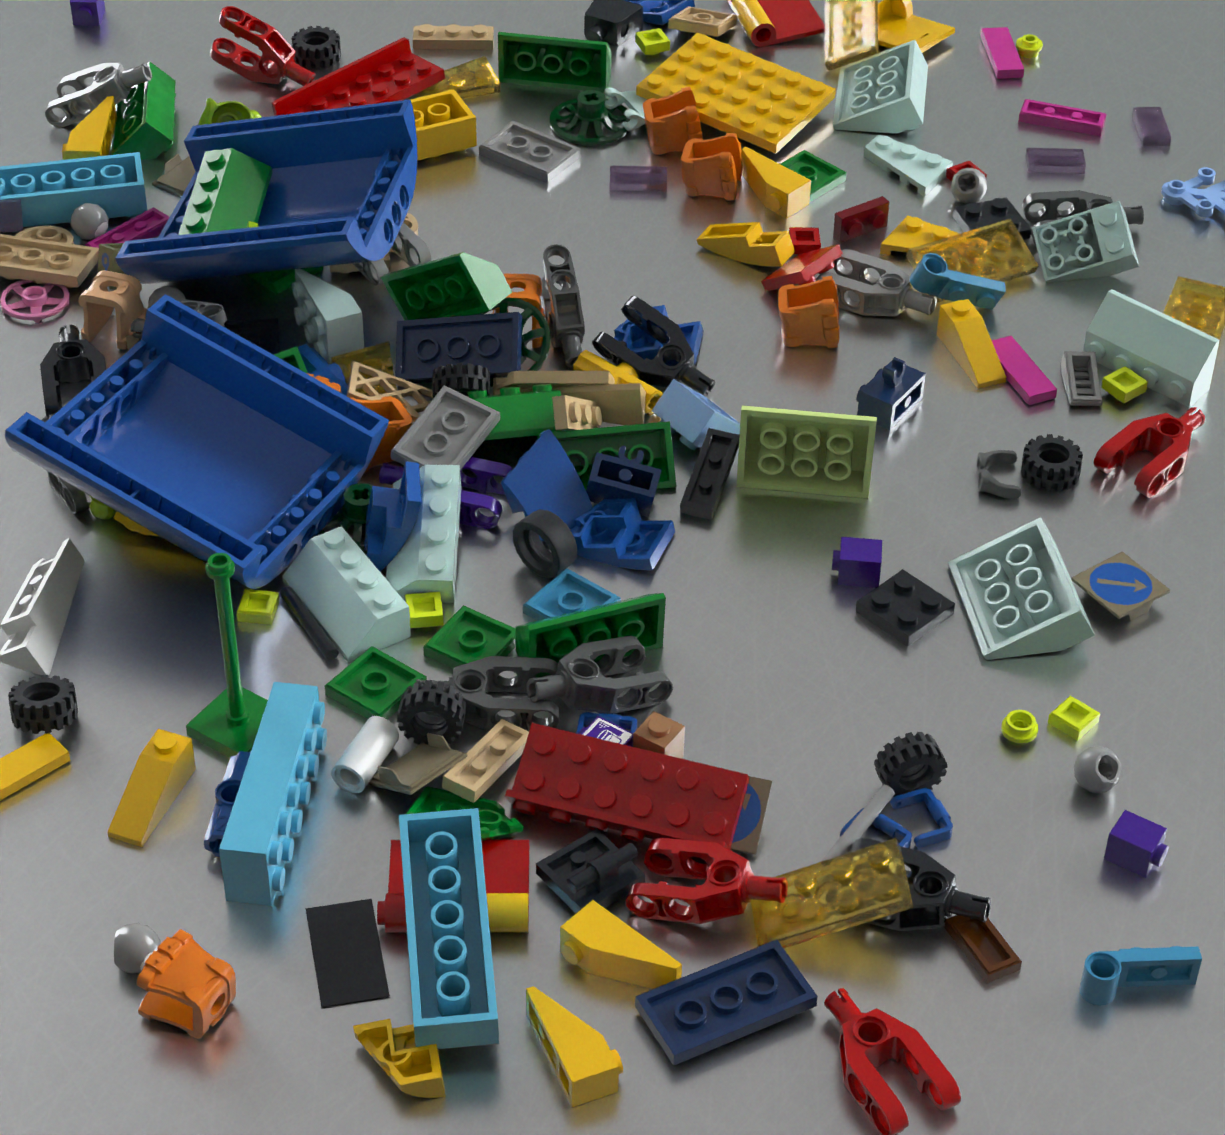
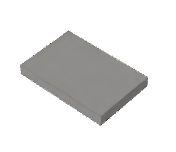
M512 121L479 146V155L548 183L581 157V148Z
M444 385L391 450V459L405 465V461L419 463V468L426 464L460 465L461 470L500 421V412Z

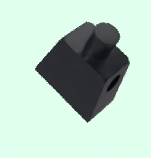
M593 0L585 12L584 35L589 41L608 42L609 45L619 46L633 37L636 32L643 30V6L624 0Z

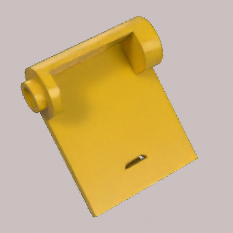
M883 0L857 15L852 22L854 33L862 40L890 49L916 40L922 53L955 33L954 27L913 15L911 0Z

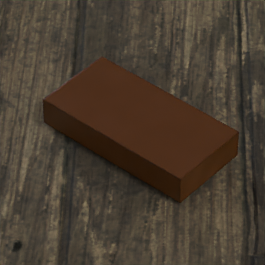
M959 915L946 919L944 928L986 983L1021 969L1022 961L988 917L986 923Z

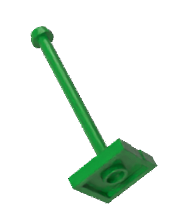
M215 553L208 558L205 569L207 576L214 580L227 688L186 725L187 736L230 758L237 755L239 751L251 752L268 700L242 687L229 580L235 572V564L228 554Z

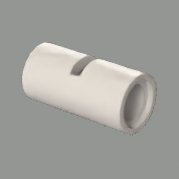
M372 716L366 721L332 768V778L340 788L350 793H360L364 790L378 770V766H381L399 740V732L394 724L380 716Z

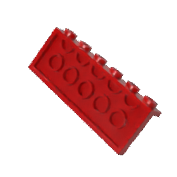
M403 37L272 102L274 116L401 101L444 80L445 73L443 68L411 53L409 39Z
M531 723L512 790L507 789L505 797L513 805V810L527 815H534L535 811L548 813L549 819L563 824H570L571 819L585 822L584 827L593 831L598 828L602 833H606L608 828L621 831L623 838L636 842H643L644 837L653 840L656 838L714 842L730 850L750 778L748 774Z

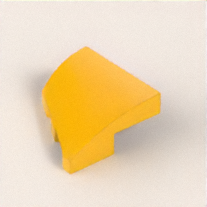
M385 1019L353 1026L355 1038L402 1092L421 1098L446 1097L437 1044L416 1047L414 1024L392 1028L391 1019Z

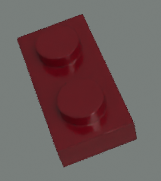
M881 196L835 213L833 238L842 243L886 227L890 202Z

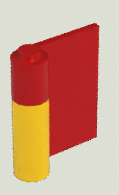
M726 0L752 43L758 47L827 32V27L809 0Z
M391 840L388 893L385 895V901H378L377 924L385 925V933H407L401 840ZM530 840L481 841L490 932H528Z

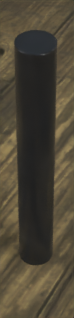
M291 586L284 587L280 592L281 597L322 654L329 661L337 658L339 651Z

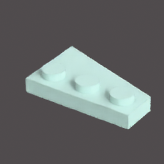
M879 134L864 148L865 158L886 172L894 171L900 175V181L905 185L912 183L918 187V193L923 197L946 177L947 168L953 165V161L945 159L938 154L923 151L913 145H907L893 140L891 137Z

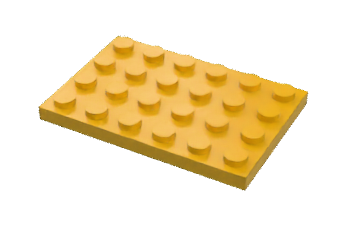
M696 33L636 86V95L645 99L663 98L681 91V88L690 87L695 97L700 122L726 133H736L738 138L773 153H777L835 98L836 88L828 86L823 82L816 81L700 33Z

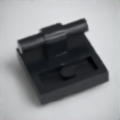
M598 828L536 863V874L575 913L592 900L606 908L628 895L632 885L645 883V874L631 861L638 856V851L634 844L628 843L618 849Z

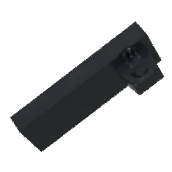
M711 428L708 429L681 500L680 513L710 520L713 519L739 448L740 435Z

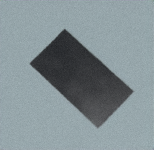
M372 899L305 908L321 1007L389 997Z

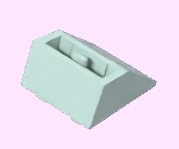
M1120 201L1032 228L1046 283L1111 276L1139 267L1126 213Z
M295 269L296 282L292 283V291L298 307L294 308V315L298 326L302 325L304 327L308 343L314 344L315 350L328 364L336 363L341 369L350 367L352 361L360 364L365 363L362 311L352 295L302 269Z

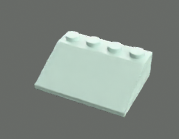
M916 40L840 67L833 118L835 130L900 133L905 130L912 131L923 124L928 65Z
M1041 517L948 562L986 660L1063 651L1095 636L1058 547Z

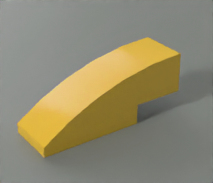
M760 222L712 224L696 239L698 245L716 254L735 261L759 266L782 267L795 252L788 231L763 232Z

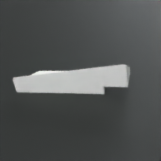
M70 538L62 542L54 559L47 561L42 558L32 566L0 626L7 636L11 635V637L0 651L1 663L38 675H50L84 564L83 556Z

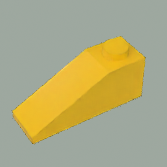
M114 96L106 97L70 131L67 144L64 143L62 147L63 160L106 156L109 154L117 122Z
M746 146L742 148V176L764 207L787 219L809 205L810 179Z
M969 299L940 305L937 336L976 388L1005 383L1006 375L984 320Z
M157 729L139 755L107 831L108 837L139 847L144 846L196 770L192 738Z
M594 900L560 926V953L569 963L577 964L589 974L651 989L681 978L682 964Z
M536 987L526 988V1015L571 1107L617 1093L619 1074L623 1073L622 1061L617 1050H610L601 1033Z

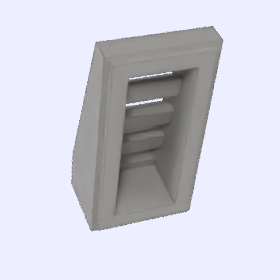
M1064 351L1060 367L1070 405L1102 406L1103 401L1095 352ZM1076 386H1077V387H1089L1090 389H1086V388H1076ZM1077 394H1080V395H1092V396H1077Z

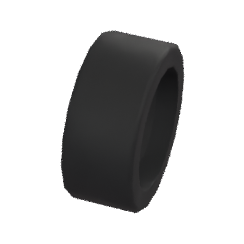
M543 509L534 511L518 522L513 529V543L517 554L522 562L540 577L552 578L572 565L577 558V545L572 532L566 523L551 511ZM539 536L546 542L551 552L543 545Z

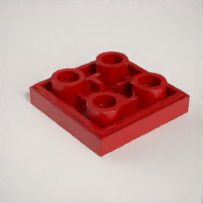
M839 244L798 254L763 279L761 283L765 291L780 289L788 284H794L795 286L796 284L812 283L816 280L814 275L832 269L835 266L833 262L843 253Z

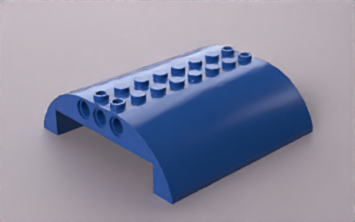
M411 100L192 126L184 140V144L196 172L159 237L125 241L115 260L125 274L137 278L142 284H155L370 262L384 258L394 244L410 208L415 190L417 135ZM233 148L271 166L273 172L257 222L259 227L178 235L206 151Z
M165 294L147 309L142 339L46 422L26 412L5 430V439L12 451L203 562L207 563L208 558L215 553L228 554L235 564V572L231 578L246 587L256 589L271 582L287 568L308 541L317 536L344 504L345 490L351 485L358 484L383 438L389 420Z

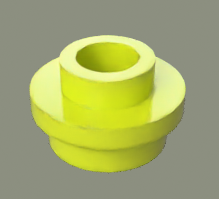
M1032 34L1024 35L1016 41L1018 54L1025 58L1037 57L1043 47V42Z
M1013 710L1003 719L1001 732L1005 738L1012 742L1028 743L1037 737L1038 724L1030 712Z

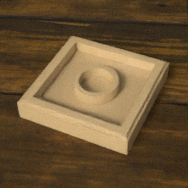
M688 6L669 19L668 28L719 37L736 25L737 16L735 14Z

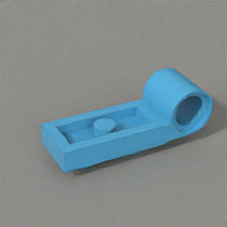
M935 253L925 254L910 275L911 285L921 293L934 295L937 298L953 302L969 299L973 306L993 310L1006 293L1005 282L948 270L946 261Z
M1172 946L1167 948L1134 947L1119 949V951L1091 953L1085 960L1079 987L1080 994L1087 1002L1101 1006L1107 1005L1114 1000L1117 987L1196 985L1202 962L1199 946Z

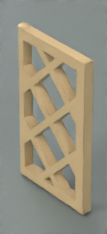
M355 361L351 363L347 397L381 400L385 396L395 397L409 412L413 422L420 416L418 413L423 412L428 406V401L421 394L433 398L431 389ZM358 371L371 375L374 378L364 379ZM390 383L401 386L404 389L397 391ZM380 384L388 393L379 395L372 386ZM363 388L370 396L356 392L355 390ZM412 396L419 405L411 406L403 397Z

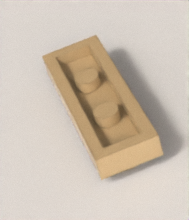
M431 24L414 26L413 49L493 50V26L481 24L475 26H459L456 24L433 26Z
M567 395L552 397L556 430L599 428L602 425V413L596 401Z
M501 719L467 752L466 758L454 765L443 776L442 788L474 803L523 754L529 731Z

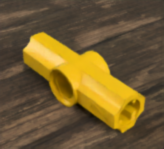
M588 350L581 352L573 364V371H610L615 379V384L641 383L646 391L645 414L649 416L654 414L652 409L663 395V392L640 380L637 372L629 364L620 363L615 366Z

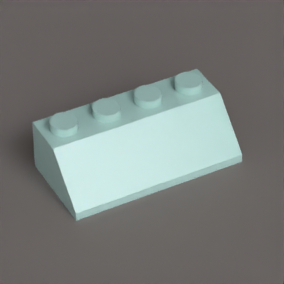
M1111 289L1105 296L1086 331L1083 352H1095L1097 363L1113 371L1126 366L1148 381V388L1190 407L1209 390L1220 340Z
M426 464L419 468L422 503L417 519L403 547L387 565L386 580L404 601L405 594L440 591L442 603H454L461 503L460 465ZM401 479L393 483L394 489L400 488Z
M342 526L311 538L282 576L286 586L293 588L348 663L356 660L371 646L381 650L411 637L408 604Z

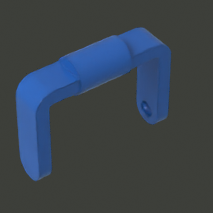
M584 712L579 716L576 733L578 734L585 725H590L597 716L624 729L631 730L630 732L634 733L637 730V719L618 714Z
M927 788L895 796L890 801L893 809H900L925 801L927 809L937 825L941 827L940 829L915 837L914 844L917 848L939 843L952 837L953 824L950 821V815L941 801L936 799L933 792Z
M862 808V809L841 829V831H840V837L843 835V833L847 830V828L852 824V822L856 819V817L860 814V812H861L864 808ZM879 813L871 824L889 836L900 840L901 842L897 846L910 848L912 833L903 828L901 824Z

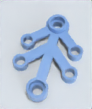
M1203 167L1198 170L1197 177L1185 182L1181 180L1166 182L1162 186L1161 193L1163 200L1170 205L1186 204L1198 216L1211 217L1214 208L1225 214V180L1205 189H1197L1202 185L1214 183L1215 170Z

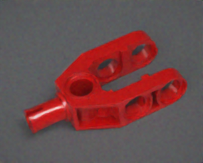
M227 6L222 8L219 17L220 25L234 33L235 37H241L258 46V49L262 51V56L230 39L217 38L214 40L210 56L215 62L252 82L279 84L288 77L305 86L314 81L316 74L295 63L294 56L296 51L274 27L237 7ZM227 18H233L238 22L230 21ZM250 31H256L261 33L262 35L254 34ZM218 49H224L229 53H222ZM241 62H247L252 64L253 66H246Z
M1191 407L1179 418L1163 413L1134 420L1100 447L1094 458V467L1108 474L1118 466H1124L1126 460L1138 450H1149L1155 458L1140 470L1134 485L1137 492L1152 498L1183 473L1192 432L1205 423V415L1200 409L1193 414L1197 407Z
M656 838L650 842L645 853L644 864L651 872L661 876L706 881L702 885H696V887L667 885V882L659 881L658 884L636 883L630 888L626 898V906L636 916L646 919L703 924L744 914L747 904L752 899L784 903L787 897L788 883L785 877L754 876L749 860L718 843ZM655 853L664 854L671 859V861L663 860L657 857ZM691 857H700L707 862V864L698 863L694 861ZM637 895L644 896L650 899L653 903L646 902L640 899ZM674 899L682 900L688 903L690 906L681 905L677 903Z
M844 988L838 989L841 998H839L835 991L827 996L824 1005L842 1026L839 1052L844 1085L881 1135H896L909 1126L908 1116L902 1103L876 1070L888 1059H895L897 1063L902 1062L917 1081V1089L920 1093L925 1092L939 1110L946 1111L961 1102L960 1089L954 1077L916 1029L877 1008L867 1013H862Z

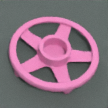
M23 279L9 285L0 297L3 313L17 319L34 320L36 323H40L41 319L58 314L70 304V293L66 286L46 283L43 287L30 286L24 289L20 285L32 283L33 281ZM57 285L63 290L64 298L48 297L47 294ZM11 290L22 297V300L7 305L5 302L6 295ZM42 306H56L42 313ZM30 308L31 314L19 313L16 310Z

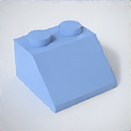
M675 379L672 380L652 409V412L661 418L660 422L670 421L671 433L679 432L682 435L679 440L694 451L697 447H702L709 428L740 435V423L704 395Z

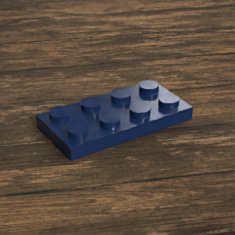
M519 312L397 321L395 376L412 383L432 382V374L435 368L438 369L439 366H446V364L457 365L456 363H462V365L469 363L473 364V366L481 365L482 368L486 367L490 371V378L507 377L508 373L512 371H521L522 315Z
M776 939L635 996V1007L672 1064L677 1065L817 1006L818 996Z

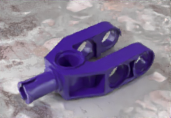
M471 457L460 470L461 486L480 490V493L486 494V492L505 495L502 485L493 476L505 477L513 468L503 463ZM384 462L379 473V483L393 485V483L402 478L404 467ZM462 469L473 471L477 477L470 478L466 476ZM461 490L459 524L482 529L494 528L498 524L503 511L501 503L488 495ZM478 508H486L490 510L494 516H485L479 511Z

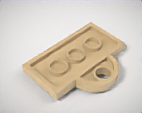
M35 226L24 229L15 236L0 234V276L6 279L30 280L37 284H58L67 288L79 287L98 263L99 248L75 245L73 235L61 227Z

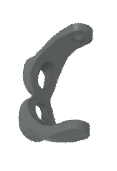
M995 450L986 453L979 452L977 457L979 491L988 492L1007 499H1017L1021 496L1020 487L1000 483L986 470L993 464L1015 463L1017 461V454L1014 451Z

